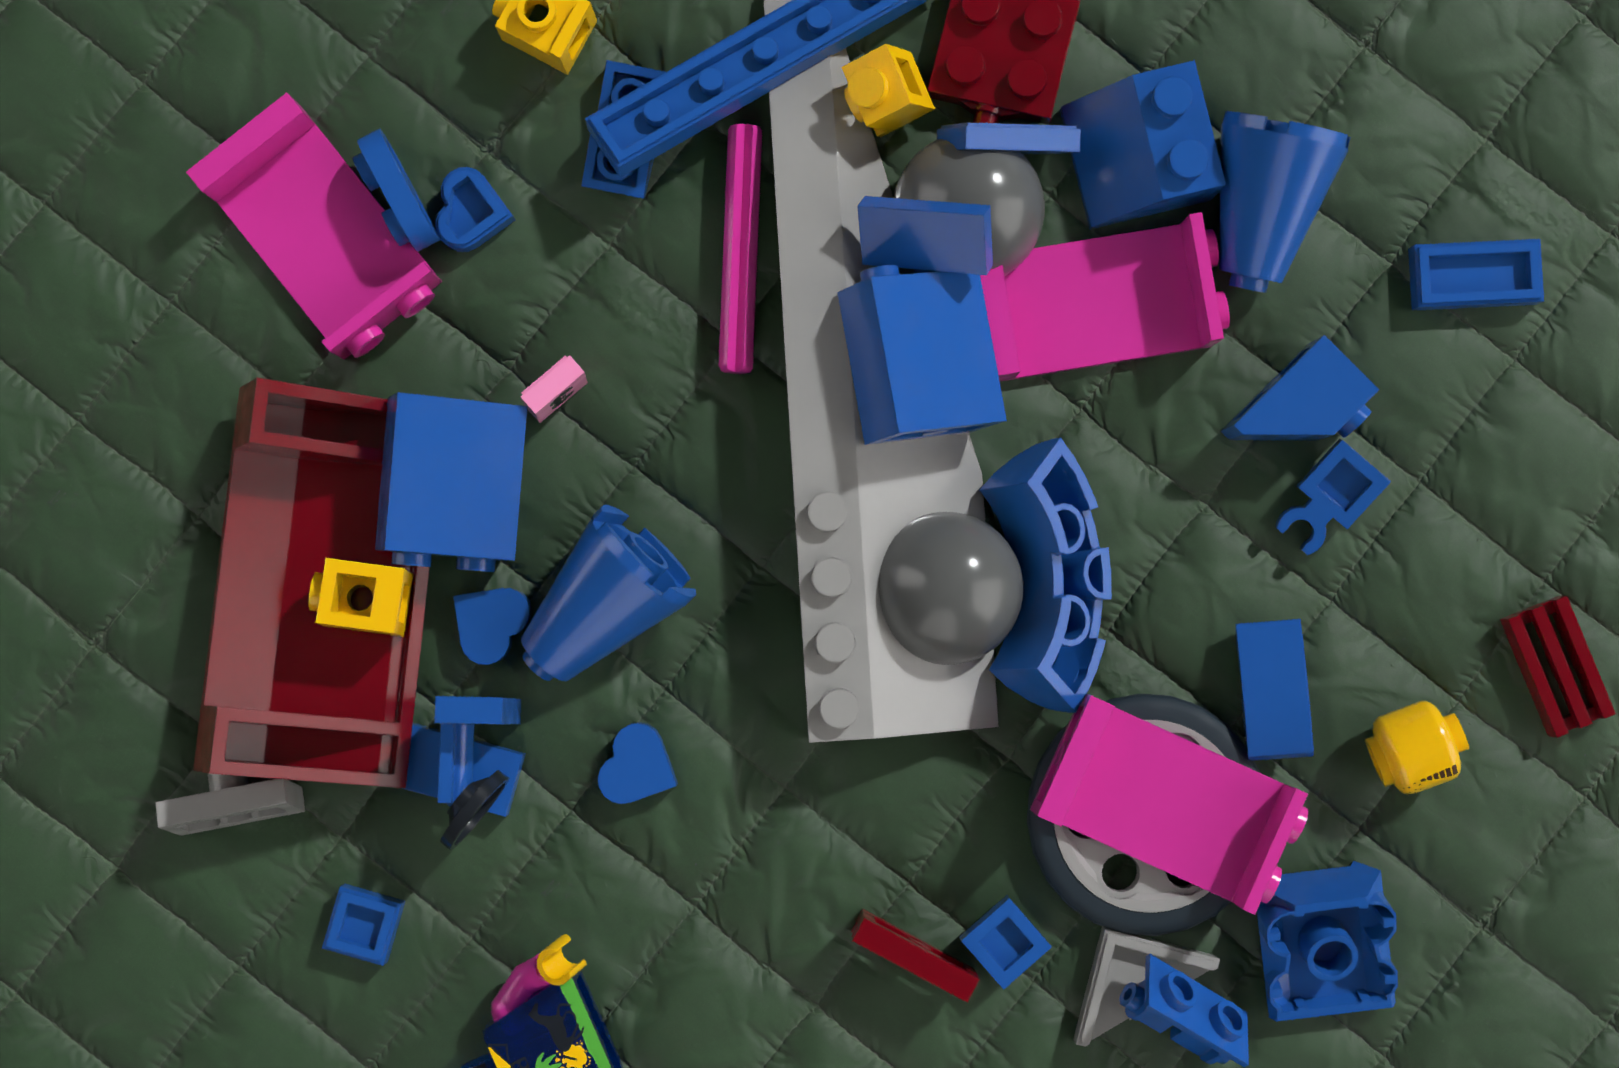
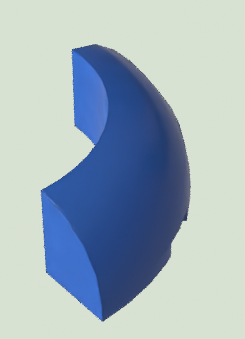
M1060 437L1035 444L1014 456L980 488V492L997 516L1005 539L1018 559L1023 578V599L1018 618L1012 630L1005 637L989 671L1006 687L1030 702L1049 710L1076 713L1095 677L1106 640L1098 638L1101 625L1103 600L1112 599L1109 547L1100 548L1096 526L1091 513L1092 509L1098 507L1097 501L1076 458Z

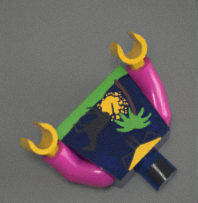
M561 935L542 950L541 953L513 969L491 1002L493 1019L482 1030L484 1040L490 1052L462 1064L461 1068H624L581 971L587 965L585 959L576 964L571 963L562 953V947L571 941L569 935Z

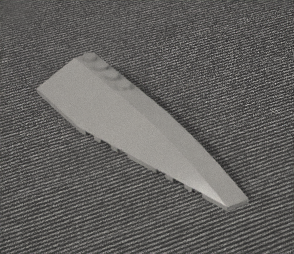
M764 0V15L771 13L792 0ZM846 48L825 58L769 91L809 743L876 739L999 727L996 678L989 671L994 662V649L980 658L961 664L940 665L924 661L910 653L895 638L886 623L880 604L879 576L881 565L889 545L901 529L913 520L935 512L963 513L985 522L984 496L980 492V488L983 486L982 472L969 433L869 445L864 444L837 292L860 282V272L878 267L862 265L858 204L864 196L893 198V194L871 127H867L864 122L861 123L854 117L845 99L844 89L848 87V82L841 67L850 63ZM899 268V274L914 273V269Z

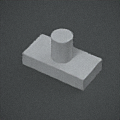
M208 774L209 792L155 802L158 828L180 836L305 812L302 787L287 779H272L249 784L247 776Z

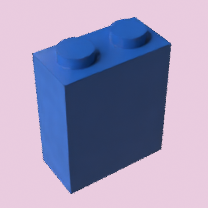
M884 265L860 272V282L837 292L865 445L971 433L1007 421L980 275L914 269L913 274H899L897 265Z
M400 392L389 396L387 401L375 550L392 552L391 564L431 567L432 555L457 557L456 569L495 572L496 560L515 561L527 406Z

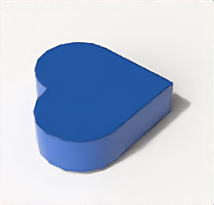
M459 167L450 171L444 178L441 185V197L445 206L438 212L435 225L439 239L451 250L470 252L516 220L487 179L478 170L470 167Z
M499 588L453 596L462 650L471 661L477 664L490 665L504 659L512 647V636L522 633L532 619L533 608L530 600L523 592L516 589Z
M642 722L631 723L619 731L613 743L614 756L605 761L598 775V785L603 796L611 802L618 804L631 803L678 785L660 734L654 727Z

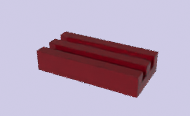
M1556 596L1500 619L1549 737H1561L1568 734V731L1571 729L1583 728L1593 724L1592 721L1596 719H1605L1616 714L1567 596ZM1552 614L1553 619L1558 628L1562 641L1565 645V648L1575 669L1579 682L1587 698V701L1589 703L1588 707H1586L1584 704V701L1576 685V682L1569 668L1567 660L1564 656L1560 643L1552 627V624L1548 617V615ZM1533 622L1552 674L1557 680L1570 714L1563 717L1525 628L1527 623Z
M863 908L851 929L853 942L967 1003L980 980L975 968Z

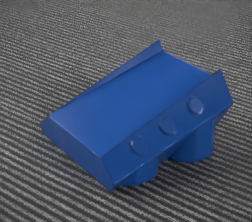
M1353 861L1350 866L1282 874L1272 899L1267 904L1260 902L1257 909L1269 1018L1278 1022L1393 1008L1396 1003L1395 990L1398 987V973L1391 961L1389 940L1397 930L1396 913L1383 894L1381 870Z

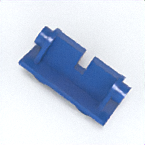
M1148 954L1145 957V980L1138 985L1134 982L1128 983L1120 994L1119 1002L1120 1005L1125 1007L1126 1015L1134 1021L1144 1023L1159 1033L1174 1026L1170 1029V1039L1198 1055L1207 1064H1214L1216 1062L1225 1064L1231 1059L1244 1068L1248 1066L1247 1012L1233 1002L1226 1000L1191 979L1183 972L1176 970L1152 954Z

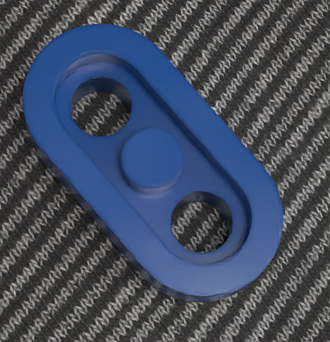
M379 128L358 139L357 143L361 153L352 157L353 162L371 192L379 187L381 188L391 207L381 212L398 245L401 247L410 242L414 249L419 252L440 241L432 220L383 131Z

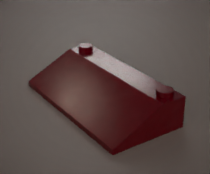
M258 377L239 388L193 771L208 774L406 788L430 567L391 564L392 552L375 550L388 399ZM332 558L405 568L411 572L413 580L404 637L326 627L315 623L317 611L309 610V591L314 573H323L325 559ZM367 587L358 588L351 596V604L358 611L367 609L373 600L372 592Z

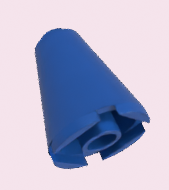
M1225 111L1221 124L1220 162L1226 185L1220 190L1219 270L1231 273L1230 286L1266 293L1269 281L1283 282L1349 151L1348 146L1351 137L1341 132L1293 121L1286 123L1268 120V117Z
M603 505L592 516L521 637L522 645L526 650L522 655L524 662L537 676L546 681H551L553 678L565 682L569 681L686 606L696 596V589L683 588L691 578L670 550L646 528L639 534H636L622 526L629 518V515L616 507Z

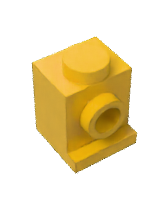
M495 0L492 7V15L499 18L495 28L504 42L566 75L572 69L597 23L592 4L588 0ZM537 4L549 9L548 15L542 21L534 22L528 19Z
M884 44L841 67L848 82V87L844 89V95L852 114L859 122H864L867 127L874 128L878 137H882L935 110L911 51Z
M326 558L323 573L315 572L311 581L309 610L317 611L315 623L322 626L404 637L413 574L405 568ZM367 587L373 595L371 605L365 610H355L351 604L353 592L358 588Z

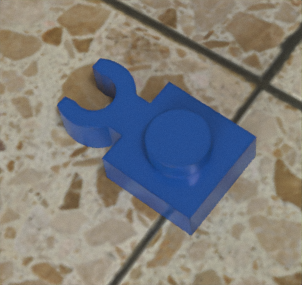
M1339 439L1297 484V487L1309 496L1310 499L1303 506H1293L1283 511L1278 517L1275 527L1283 534L1294 521H1308L1312 532L1310 537L1303 542L1300 549L1305 554L1310 555L1317 551L1324 543L1326 524L1332 518L1348 529L1391 481L1345 441Z

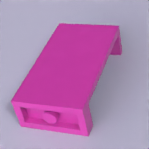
M287 92L186 171L198 188L219 204L325 337L321 342L329 352L345 360L351 354L355 358L365 355L384 339L385 334L382 329L401 314L404 318L414 316L434 299L435 294L431 290L442 282L410 242L401 247L398 245L382 217L381 212L385 211L384 208L307 112Z
M1202 212L1189 214L1178 225L1033 248L1023 263L1006 276H1004L1003 265L990 269L987 275H980L999 381L1209 348L1223 340V329H1228L1230 324L1229 306L1225 293L1223 291L1216 292L1212 267L1218 266V243L1214 230H1205Z
M1086 694L1078 710L1070 718L1030 810L1038 817L1060 827L1064 825L1229 900L1241 909L1255 915L1260 902L1267 904L1278 888L1282 869L1277 864L1286 843H1295L1305 827L1308 818V808L1303 805L1308 793L1274 780L1124 712L1110 703Z

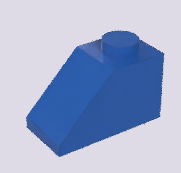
M1323 335L1308 343L1221 432L1229 440L1318 441L1333 436L1337 432L1345 438L1371 414L1372 411L1365 404L1379 389Z

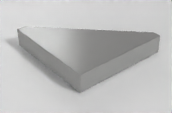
M1102 926L1073 1038L1074 1042L1077 1045L1086 1047L1090 1044L1091 1040L1127 1019L1132 1020L1126 1015L1125 1007L1120 1005L1119 998L1123 988L1128 983L1134 982L1138 985L1145 980V957L1148 954H1152L1193 980L1209 970L1214 971L1218 969L1220 958L1213 954L1141 935L1124 934Z

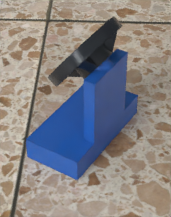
M435 696L434 723H441L438 803H445L450 807L447 811V814H449V826L444 832L440 843L450 851L457 847L480 822L498 799L510 779L503 772L497 770L490 777L473 782L475 724H521V699Z

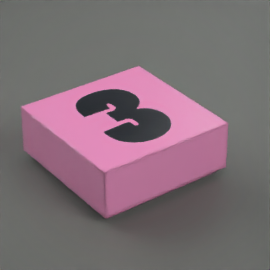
M565 355L521 392V399L524 405L527 406L528 411L541 423L588 383L585 372L570 355L568 357Z

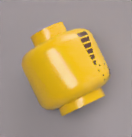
M1419 701L1379 716L1373 723V736L1365 739L1369 755L1382 784L1385 787L1394 784L1399 791L1407 795L1424 791L1458 777L1461 770L1459 753L1469 749L1466 735L1457 716L1452 713L1443 717L1438 708L1428 701Z

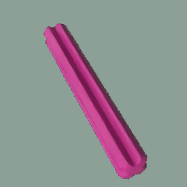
M743 123L730 125L727 142L718 365L722 372L730 374L750 373L753 369L762 130L757 125Z

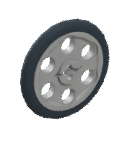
M1134 694L1105 701L1124 712L1260 773L1255 761L1248 760L1246 745L1228 724L1199 705L1173 696ZM1066 725L1056 734L1040 758L1028 797L1027 825L1032 851L1049 885L1070 908L1094 924L1124 934L1159 936L1188 930L1216 916L1231 901L1191 883L1185 886L1175 885L1168 879L1165 871L1134 857L1132 859L1136 864L1137 874L1132 884L1125 889L1116 890L1109 888L1103 881V865L1113 855L1125 853L1088 836H1077L1064 825L1060 827L1038 817L1030 810L1066 730Z

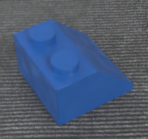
M1195 60L1131 75L1060 108L1063 125L1076 126V129H1081L1080 152H1072L1071 157L1089 230L1211 201L1226 185Z

